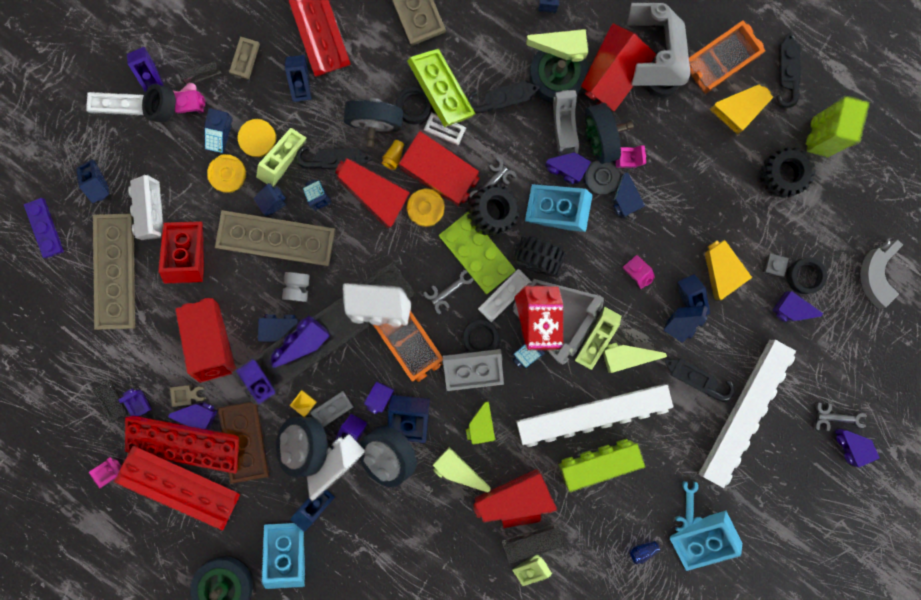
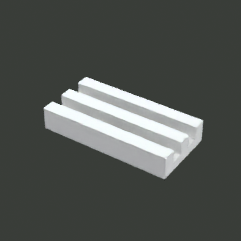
M431 112L424 131L459 146L466 127L457 123L450 125L460 130V133H457L432 122L433 119L440 121L438 115ZM430 126L435 127V128H437V129H439V130H442V131H444V132H446V133H448V134H451V135L457 137V139H454V138H452V137H450V136H447V135H445V134H443V133H440V132H438V131H436V130H433V129H431V128H429V127H430Z

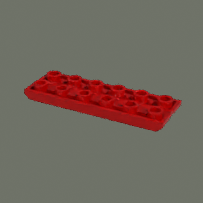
M289 0L315 77L351 65L329 0Z
M128 416L125 418V452L127 453L130 452L132 446H135L164 460L237 473L239 438L236 435L138 416Z
M132 446L114 480V483L222 531L240 496L239 493L135 446Z

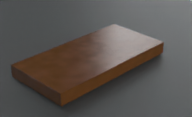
M257 401L218 407L221 432L236 435L239 438L238 468L236 474L228 472L230 484L269 477Z

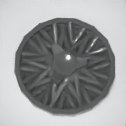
M596 160L589 165L585 173V182L588 188L600 195L613 192L621 179L620 171L612 161L601 164Z

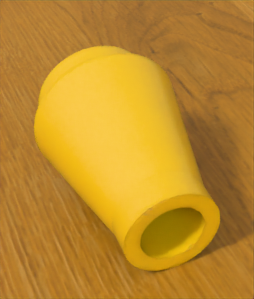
M394 140L382 157V164L385 167L395 170L399 166L404 143Z

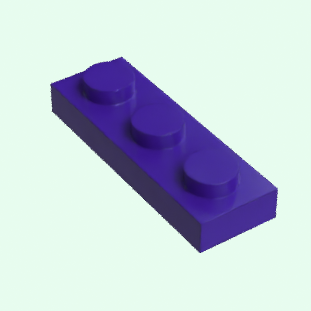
M40 198L24 204L42 257L49 258L64 252L45 199Z

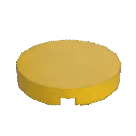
M252 119L241 126L238 132V143L247 155L263 157L275 146L276 133L268 122L261 119Z
M220 155L209 164L207 178L216 190L223 193H232L239 190L244 184L246 169L237 157Z
M432 189L418 190L408 200V215L419 226H433L444 215V201L440 194Z

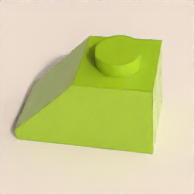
M484 401L469 422V428L466 429L467 439L472 440V444L495 441L488 401Z

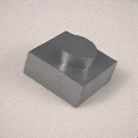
M768 254L764 273L784 277L789 258Z

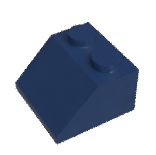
M392 395L388 413V427L402 433L409 442L426 443L430 399Z

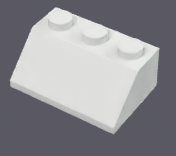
M143 175L131 180V186H129V195L132 198L130 212L132 217H134L132 233L135 238L140 240L162 238L163 219L160 184L154 178Z
M344 284L345 313L352 322L361 324L364 321L374 325L386 323L394 327L407 325L411 302L402 289Z
M350 434L344 440L340 437L333 443L334 449L332 450L330 447L327 449L326 459L322 468L315 475L307 476L309 495L312 501L365 452Z

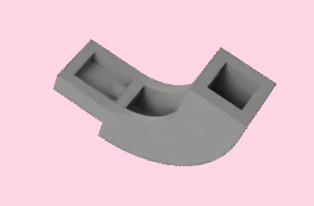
M576 90L557 92L556 97H554V125L559 156L573 152L578 154L579 141L575 121Z
M899 240L886 241L880 248L870 250L861 267L862 288L868 299L877 308H886L899 295L888 283L885 276L887 262L903 246Z

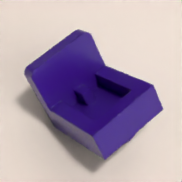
M130 389L123 393L124 397L119 399L120 403L125 404L130 416L140 417L152 410L142 390L134 391V389Z

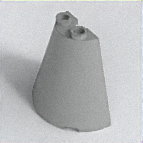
M534 279L532 283H528L526 286L559 287L563 301V347L561 350L548 351L560 364H565L569 360L567 356H573L590 333L597 320L596 311H601L604 298L595 294ZM515 302L513 312L519 317Z

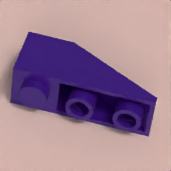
M311 316L302 319L294 333H290L285 338L284 344L272 353V366L274 368L316 351L329 337L327 329Z

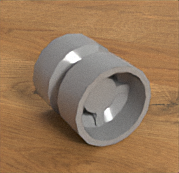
M285 272L284 284L286 287L283 288L282 299L307 302L308 291L306 287L309 286L310 275Z

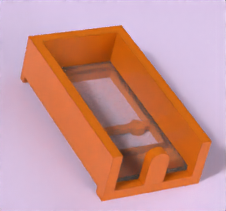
M743 20L689 57L690 74L703 93L707 94L733 74L760 57L765 52L764 45L761 40L755 37L751 26Z
M411 310L407 325L394 327L386 323L381 325L373 324L411 381L416 379L419 382L427 376L425 372L431 368L435 371L443 365L441 362L443 361L442 355Z

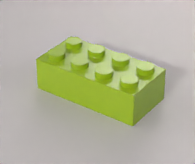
M844 97L814 116L811 121V127L813 128L806 140V145H808L806 152L830 157L858 143L869 103Z
M622 439L617 441L615 446L604 445L599 447L597 452L591 453V451L581 453L578 458L568 457L561 460L562 463L558 464L565 487L571 492L645 467L638 444L631 440L628 441V439Z

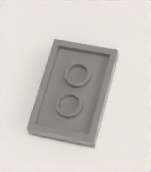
M501 349L443 356L447 391L504 385Z

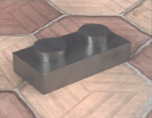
M342 391L310 413L324 427L354 406L345 392Z

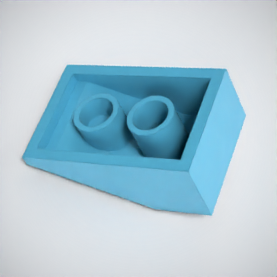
M532 184L525 221L565 230L586 232L593 195L582 188Z
M727 511L709 515L670 536V540L686 571L741 556L743 543Z
M295 523L264 525L262 584L265 589L305 587L304 531Z

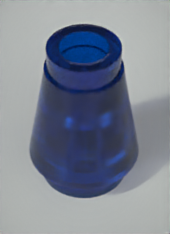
M656 541L633 546V549L629 550L633 562L636 565L639 563L642 565L660 552V548Z

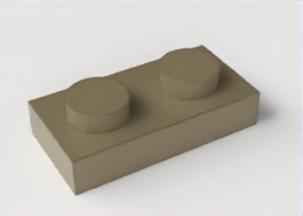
M240 37L229 71L231 75L249 80L260 43Z

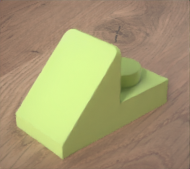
M538 554L533 555L512 570L522 586L547 579L552 574L542 557H539Z

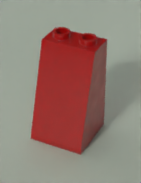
M613 23L581 87L587 91L585 93L587 97L593 101L595 99L598 100L597 105L606 103L609 109L615 112L634 86L632 85V79L636 65L650 64L657 54L634 33Z
M419 131L399 163L402 172L436 191L457 206L461 202L465 204L470 195L468 193L471 186L475 188L480 180L478 170L421 131Z
M346 159L345 162L341 161L335 172L338 175L337 180L384 227L391 228L410 192L349 159Z
M204 298L200 302L194 304L186 303L176 308L187 374L199 383L237 373L219 304L213 298Z
M538 469L475 497V503L473 504L477 517H482L483 522L548 513L557 510Z

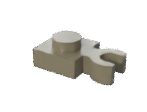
M191 385L171 387L172 407L193 404V399L196 401L206 400V397H199L198 391L204 390L205 387L199 386L192 390Z

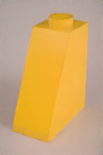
M759 84L718 101L710 110L738 135L770 102L773 96L769 89Z
M716 240L708 246L709 250L705 252L712 291L716 301L722 300L752 278L725 240L721 242Z

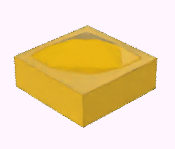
M301 390L290 406L303 417H306L317 401Z

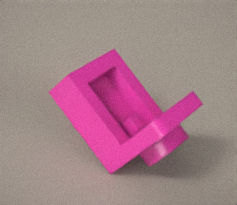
M196 90L174 93L176 113L193 111L204 113L203 107H205L206 103L201 93Z
M644 145L635 148L621 147V157L616 160V168H636L646 164Z
M638 255L623 266L624 271L637 282L640 289L650 285L655 278L652 268Z
M109 457L104 463L91 470L89 475L100 489L116 478L121 465L116 459L112 460Z

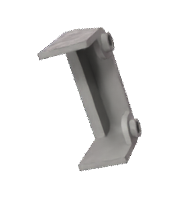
M631 3L627 26H664L667 50L660 51L657 54L656 64L636 65L632 85L686 84L690 77V65L685 23L664 3Z

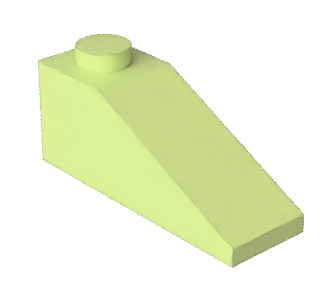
M586 29L527 35V46L565 60L572 59L573 62H579L586 58L588 54Z
M290 128L258 164L256 177L264 183H270L274 186L283 176L295 158L297 151L303 146L307 138Z
M604 307L575 359L576 362L591 370L593 369L620 326L621 315Z
M617 343L607 345V349L603 351L609 373L667 357L666 353L625 345L618 346Z
M450 447L433 463L435 467L433 471L440 478L444 476L448 480L485 492L491 490L490 486Z

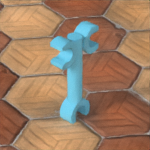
M683 481L682 487L686 491V519L681 516L675 517V520L683 522L682 527H675V530L678 532L703 519L701 517L693 519L694 493L698 490L697 482H693L691 489L687 487L688 482Z

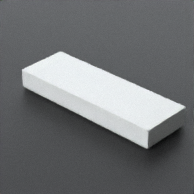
M88 92L86 111L89 113L144 115L142 111L144 95Z
M518 269L478 310L492 322L515 299L514 297L528 283L532 282Z

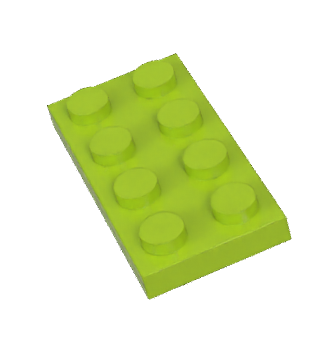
M439 49L412 56L407 60L444 127L469 119L475 115Z
M467 212L443 231L439 237L487 295L516 270L488 235H483L482 231L477 232L475 225L471 226L472 220L467 218V215L470 214Z

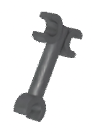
M497 157L496 161L500 166L495 168L493 165H489L490 170L496 173L479 190L488 185H495L501 178L505 185H509L510 182L506 179V176L511 175L515 179L516 173L508 170L503 165V161ZM472 191L469 195V198L471 199L472 195L477 191Z
M467 270L462 271L460 278L439 294L435 286H432L434 290L433 296H429L424 292V296L435 305V310L438 314H441L439 305L444 304L449 308V304L443 301L446 297L462 285H468L473 282V278L468 281L464 280L463 276L468 272Z
M816 402L815 409L818 413L817 420L814 422V429L819 430L820 424L824 423V430L829 431L831 428L829 421L853 423L856 427L860 428L866 427L865 424L859 423L860 417H867L864 413H856L854 416L831 414L832 404L826 403L825 410L821 409L822 403Z

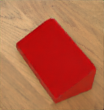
M541 514L502 519L503 528L541 522Z

